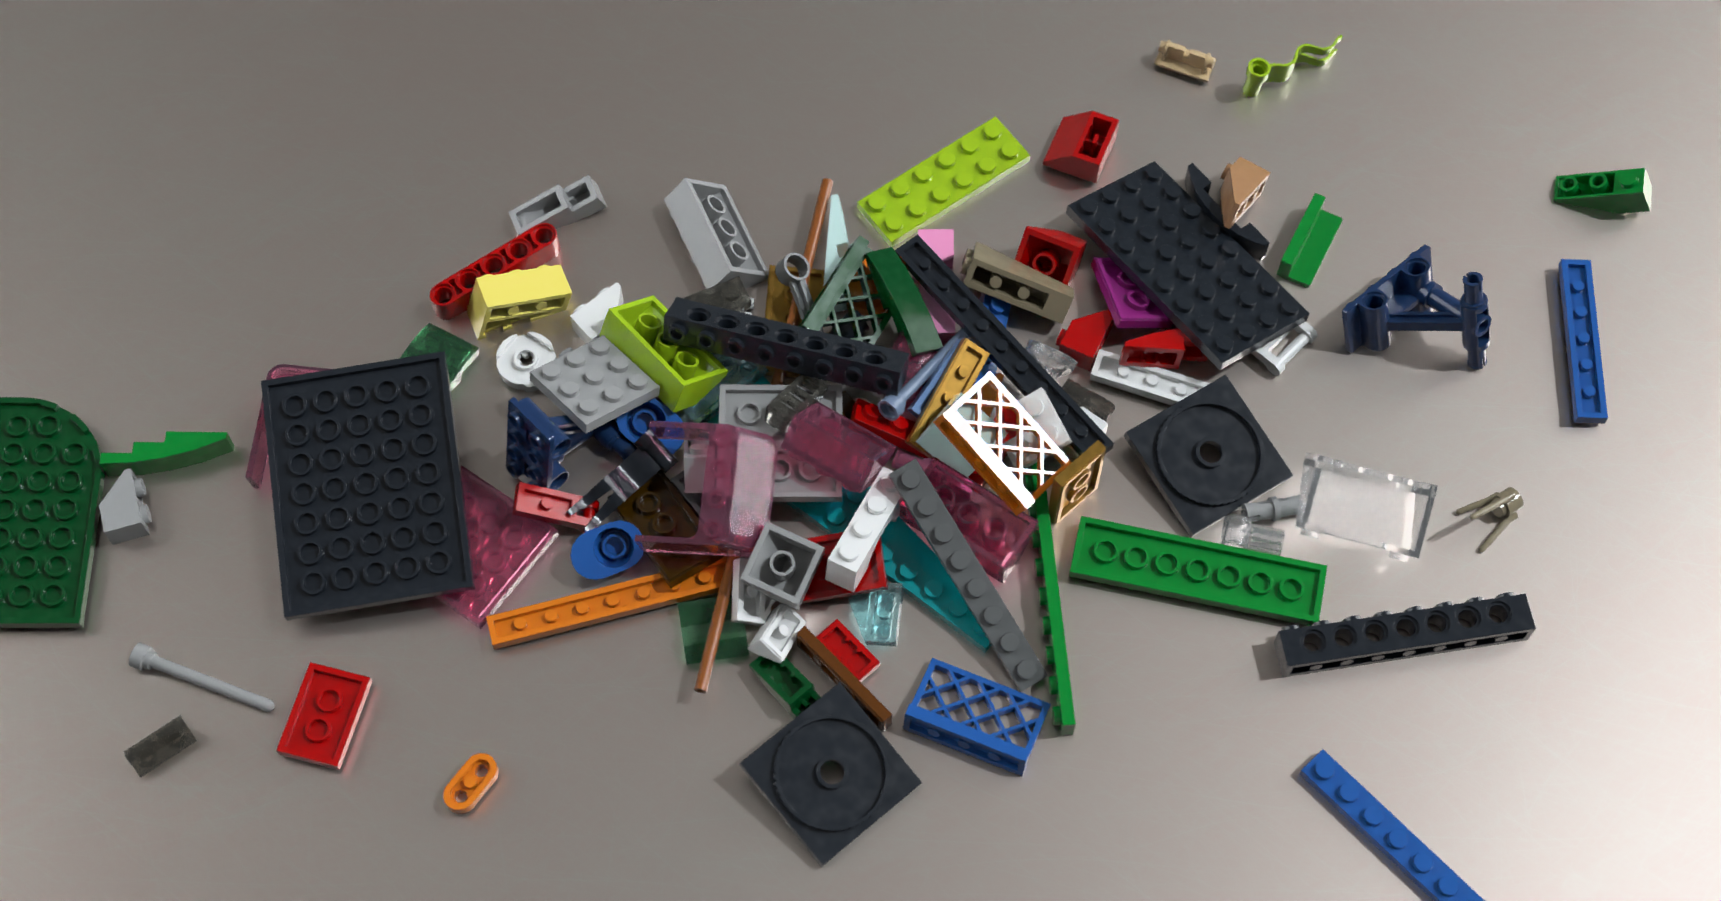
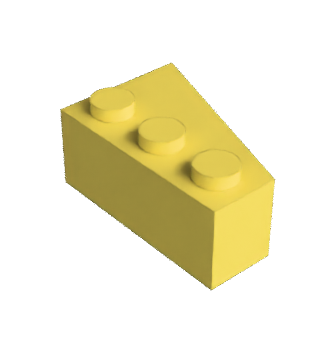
M561 264L552 266L542 265L528 270L517 269L509 273L497 275L486 274L475 280L467 314L477 340L486 338L485 332L500 327L507 331L513 328L512 323L529 317L530 321L533 322L566 310L572 291Z

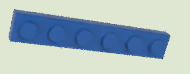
M1561 259L1558 268L1574 423L1605 424L1608 414L1591 260Z

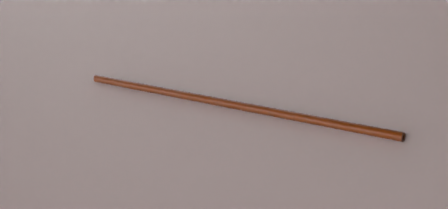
M829 178L822 179L803 254L810 265V273L805 279L807 285L833 186V181ZM792 297L786 323L798 326L800 314L794 297ZM775 368L771 385H783L786 371ZM741 502L694 687V691L704 694L707 692L732 592L733 560L741 556L754 502Z

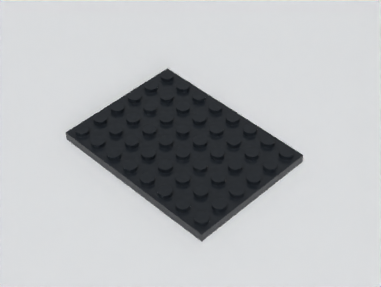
M445 351L261 381L284 618L287 621L476 589L448 362Z

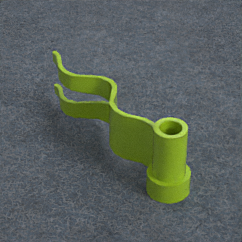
M1343 35L1338 36L1329 47L1321 48L1311 44H1301L1297 48L1293 60L1287 64H1269L1263 58L1252 59L1246 69L1247 78L1243 86L1244 94L1248 97H1256L1260 92L1262 84L1267 82H1285L1290 78L1296 63L1303 62L1313 66L1325 65L1336 54L1337 48L1334 49V47L1342 40ZM1304 53H1311L1320 56L1327 54L1329 55L1325 58L1317 59Z

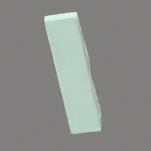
M838 194L831 195L824 285L849 248L843 210ZM838 304L834 307L835 312L848 310L846 304Z

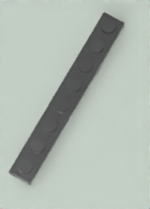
M915 458L890 473L888 477L1019 692L1048 676L917 459Z

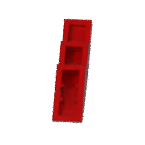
M1178 328L1151 333L1125 341L1119 365L1179 369L1181 360L1207 362L1208 358Z

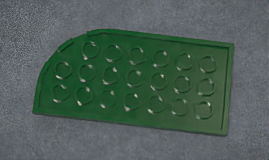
M0 397V628H83L100 516L99 504L102 501L105 472L99 464L102 452L93 434L79 417L59 407L56 403L37 398Z

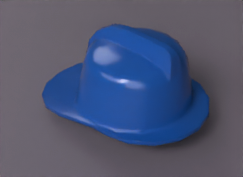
M655 398L616 418L620 432L633 443L651 427L660 435L658 439L672 454L681 448L685 440V427L682 419Z
M619 520L606 523L586 531L576 539L570 553L572 565L577 573L588 579L597 580L609 577L638 563L644 552V538L640 530L630 522Z

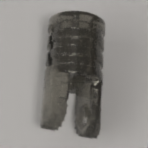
M1070 378L1067 379L1062 387L1080 407H1085L1105 422L1108 420V416L1115 410L1116 406L1112 402Z

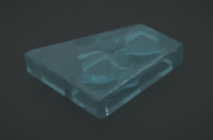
M887 583L888 589L847 596L866 645L897 647L904 595L902 583Z

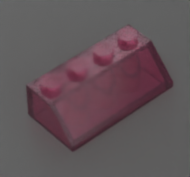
M934 457L924 471L986 574L1003 584L1019 562L1039 521L1024 512L1016 516L999 496ZM902 500L899 517L905 523L923 533Z

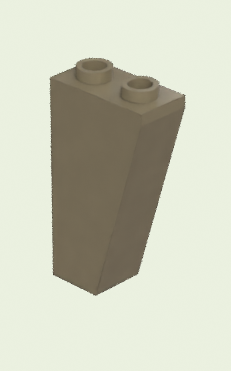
M977 241L973 250L968 248L964 255L960 273L964 275L963 283L967 287L1058 323H1063L1074 298V288Z

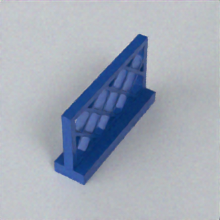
M932 658L913 701L906 710L902 729L1022 776L1051 704ZM935 670L948 675L951 682L936 687L932 675ZM971 683L978 687L980 694L966 698L960 686ZM955 689L960 701L945 705L940 693ZM933 695L939 705V708L931 711L919 707L921 699ZM997 695L1004 696L1008 699L1010 705L996 710L990 698ZM984 700L990 712L975 717L970 704ZM1029 706L1041 711L1038 718L1026 722L1020 709ZM964 707L969 720L963 722L952 720L949 712ZM1014 712L1020 724L1005 729L999 716ZM994 719L999 731L993 734L982 732L979 723ZM1024 731L1028 739L1026 748L1013 744L1009 735Z

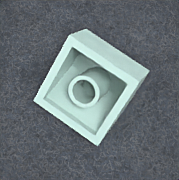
M963 393L954 395L916 441L961 482L975 469L933 422L962 397ZM963 404L957 409V412L965 420L975 421L974 405ZM981 410V422L996 423ZM981 428V439L986 444L996 445V429ZM1002 430V440L1008 434L1005 430Z

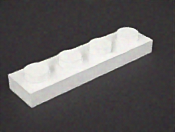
M1099 349L1089 379L1169 405H1174L1210 384L1159 367L1119 365L1120 355Z

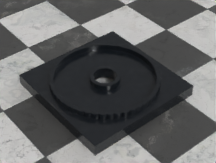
M1226 375L1124 434L1128 444L1190 538L1241 508L1242 504L1254 501L1293 476ZM1201 445H1214L1220 452V460L1215 463L1203 460L1200 455Z
M840 682L739 764L821 867L922 783ZM835 761L840 764L844 772L843 779L837 784L826 783L820 774L823 763Z

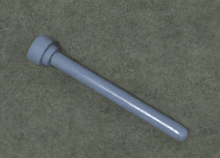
M961 328L901 388L898 397L886 395L878 403V410L886 419L895 421L904 413L906 401L934 373L957 339L969 338L964 330Z

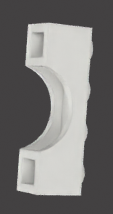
M882 467L829 556L825 580L851 592L855 591L868 568L880 536L891 521L895 522L905 505L888 477L893 472L892 470Z

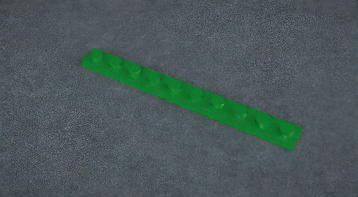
M1037 462L1029 466L1028 469L1037 470ZM1024 475L1025 488L1031 494L1037 489V476ZM1046 490L1028 508L1029 520H1034L1035 530H1031L1032 548H1038L1039 558L1034 559L1036 577H1041L1042 587H1038L1039 606H1045L1046 616L1041 617L1043 635H1048L1049 646H1045L1046 665H1052L1053 676L1048 678L1050 695L1056 696L1057 706H1052L1054 726L1059 725L1060 736L1074 734L1076 722Z

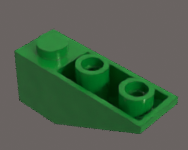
M1645 168L1556 176L1554 201L1555 203L1618 214L1648 212L1651 209L1652 185Z

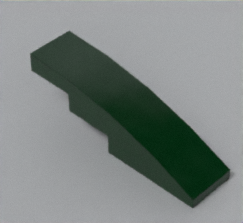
M889 247L866 253L864 256L884 310H890L897 332L904 333L912 357L936 352L943 348L925 302L894 248Z
M759 656L749 664L750 669L793 719L821 698L815 691L814 685L786 657L783 662L777 663Z

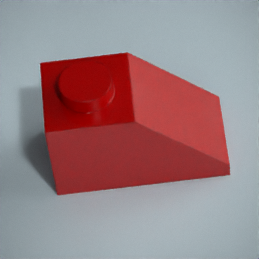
M1107 309L1074 319L1067 330L1062 329L1056 341V345L1059 346L1058 358L1090 372L1099 349H1102L1114 325L1110 310Z

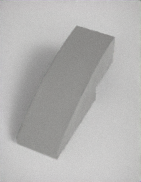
M587 175L565 188L558 184L509 211V214L519 236L540 223H549L555 229L586 218L606 208L607 205L598 184Z

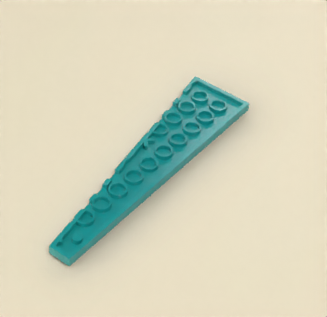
M758 370L743 383L745 385H771ZM719 410L698 431V434L716 437V448H718ZM842 458V502L785 503L826 534L844 532L869 491L870 486ZM898 516L895 522L891 521L886 526L881 535L887 580L985 653L991 644L937 555Z

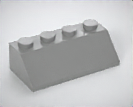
M684 178L664 201L708 292L730 295L768 280L769 272L726 185Z

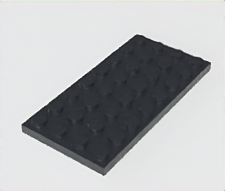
M1155 161L1067 206L1066 214L1219 370L1308 319L1310 313L1230 234L1215 223L1199 204Z

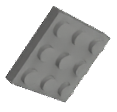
M604 335L530 371V381L585 433L659 396L660 386Z

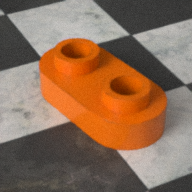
M485 753L475 754L456 773L443 792V798L449 810L457 814H464L476 806L498 777L499 770L493 757ZM480 769L488 770L485 776H477V772ZM466 794L467 798L464 802H457V796Z

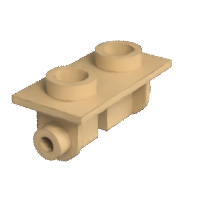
M1168 39L1167 42L1161 41L1154 65L1208 82L1217 59L1211 57V53L1205 54L1194 49L1188 50L1185 46L1173 43Z

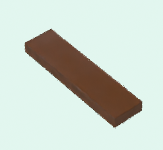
M806 626L797 632V646L835 685L839 682L843 685L881 731L887 730L892 725V713Z

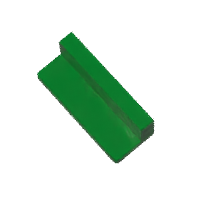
M1317 193L1314 194L1292 237L1276 274L1305 288L1311 286L1343 220L1339 216L1322 210L1326 197Z

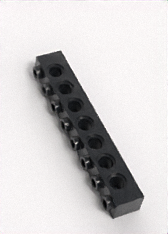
M676 297L664 316L663 341L887 396L895 395L898 397L906 380L910 355L907 352Z
M1506 592L1493 599L1484 600L1483 597H1474L1460 604H1453V602L1447 601L1427 609H1423L1421 606H1414L1400 613L1392 614L1391 611H1382L1376 613L1373 617L1367 618L1355 615L1335 623H1331L1329 620H1322L1313 623L1312 626L1302 628L1299 625H1289L1278 631L1274 640V646L1283 678L1524 641L1530 638L1536 627L1526 593L1514 595L1513 592ZM1489 615L1498 616L1502 623L1494 622ZM1458 619L1468 621L1471 627L1462 626ZM1428 624L1438 626L1441 632L1432 631ZM1397 629H1405L1410 637L1400 635ZM1366 633L1375 634L1379 641H1371L1367 638ZM1335 638L1345 639L1349 646L1339 645ZM1304 643H1313L1318 650L1310 651L1304 646Z

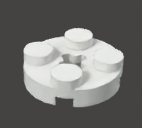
M527 332V335L520 336L517 334L511 335L501 343L496 354L497 369L501 379L507 385L526 392H534L538 389L530 381V371L557 359L552 343L545 336L535 332ZM529 356L533 357L532 364L522 366L520 361L522 357L525 359Z

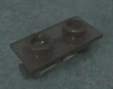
M180 715L128 748L124 753L126 759L141 778L197 740Z

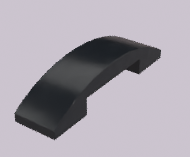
M1193 163L1188 165L1185 177L1187 193L1215 223L1230 234L1253 258L1258 260L1265 258L1270 242L1251 223H1248L1243 228H1240L1236 222L1230 229L1225 227L1222 208L1209 195L1212 182Z

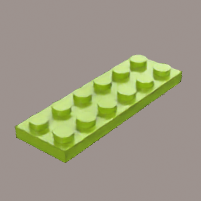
M995 116L859 200L857 208L889 247H894L917 233L918 229L925 228L1030 162V154Z

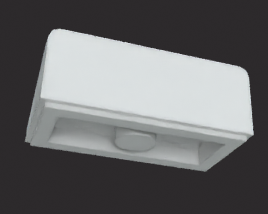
M781 603L770 612L765 624L760 627L747 649L757 655L781 663L796 641L797 632L807 622L790 606Z

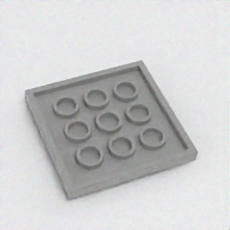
M720 384L717 502H842V385Z

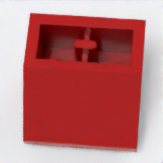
M1095 111L1063 117L1043 160V165L1096 184L1115 143L1119 120Z

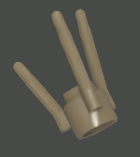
M1508 487L1500 493L1495 492L1487 498L1457 509L1456 514L1461 515L1485 506L1472 513L1470 519L1475 520L1491 511L1497 517L1505 518L1480 546L1479 552L1483 553L1505 528L1518 518L1516 511L1523 507L1524 502L1516 489Z

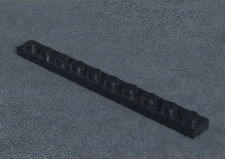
M918 234L895 250L911 275L979 347L990 353V360L1024 396L1041 387L1045 390L1072 440L1070 446L1079 455L1084 453L1097 440L1106 446L1105 454L1113 449L1114 443Z

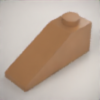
M1241 156L1233 164L1228 163L1221 175V179L1224 180L1220 189L1224 226L1228 229L1260 197L1271 172Z

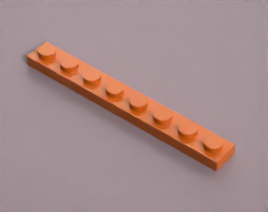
M724 556L672 588L669 587L662 575L657 573L486 616L492 646L495 650L718 593L727 556Z

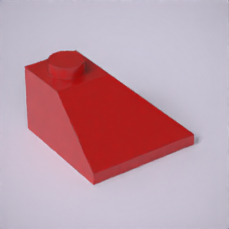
M1027 226L1015 260L1070 287L1088 241L1059 230Z

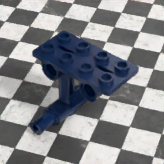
M1424 244L1417 251L1412 252L1397 267L1392 268L1378 282L1369 286L1358 298L1349 302L1342 310L1346 350L1353 353L1361 345L1372 351L1385 350L1391 345V331H1461L1462 344L1467 350L1468 366L1474 370L1483 369V365H1487L1486 349L1490 344L1489 327L1492 320L1489 316L1488 297L1483 292V276L1478 272H1468L1466 274L1467 277L1464 275L1462 279L1464 294L1460 300L1445 292L1441 285L1433 281L1431 247Z
M515 397L508 400L505 466L513 478H519L523 483L554 490L559 489L569 477V472L560 464L563 462L564 456L591 437H594L606 450L615 451L623 460L637 449L620 432L614 419L585 433L567 415L548 417L528 397L520 401Z

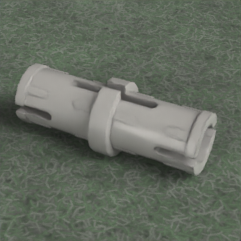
M1303 494L1278 499L1276 496L1268 497L1266 501L1245 503L1241 506L1242 509H1245L1241 510L1245 523L1265 519L1277 521L1281 517L1306 514L1307 504Z

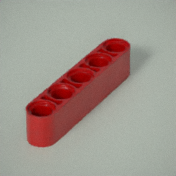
M549 223L537 224L436 284L430 291V300L436 316L443 320H451L467 311L473 287H466L475 284L476 278L486 274L509 273L517 269H534L554 259L560 252V244L555 227ZM544 240H550L547 243H541ZM519 255H525L522 258H516ZM494 270H500L497 273H491ZM447 299L450 300V301H448V302H446V303H440V302H442L443 300H447Z

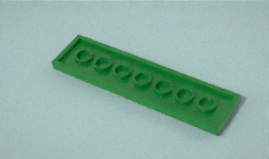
M1081 516L1069 577L1312 626L1313 623L1318 622L1320 619L1327 565Z

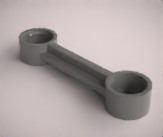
M793 252L777 263L775 272L778 280L785 286L790 287L799 314L803 320L813 304V299L805 280L810 273V265L803 255ZM787 262L797 268L799 277H795L789 272Z

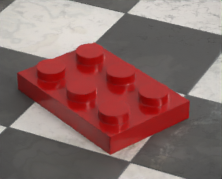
M844 532L805 538L825 547V554L802 604L888 589L881 536L873 551L868 568L854 592L825 580L827 560Z
M310 662L276 749L277 753L282 756L340 770L371 688L372 679L367 676Z

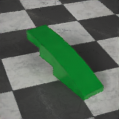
M166 431L164 442H134L132 453H101L99 464L108 477L120 476L124 470L130 468L135 476L173 471L209 461L234 451V444L227 432Z

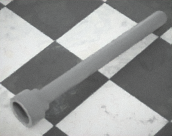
M138 643L131 652L129 666L144 671L145 669L151 670L154 668L265 712H270L274 709V702L272 700L161 658L151 646Z

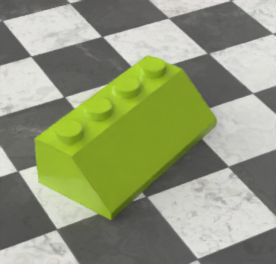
M654 295L609 308L599 336L604 335L660 386L658 398L673 413L696 405L727 375L728 370L710 352L663 341L664 316L668 309Z

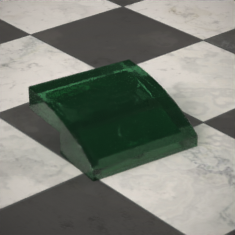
M428 323L414 338L400 358L445 351L452 391L461 382L462 372L479 356V347Z
M732 595L730 596L714 661L749 655L745 623L731 622ZM717 597L677 603L687 665L701 663Z

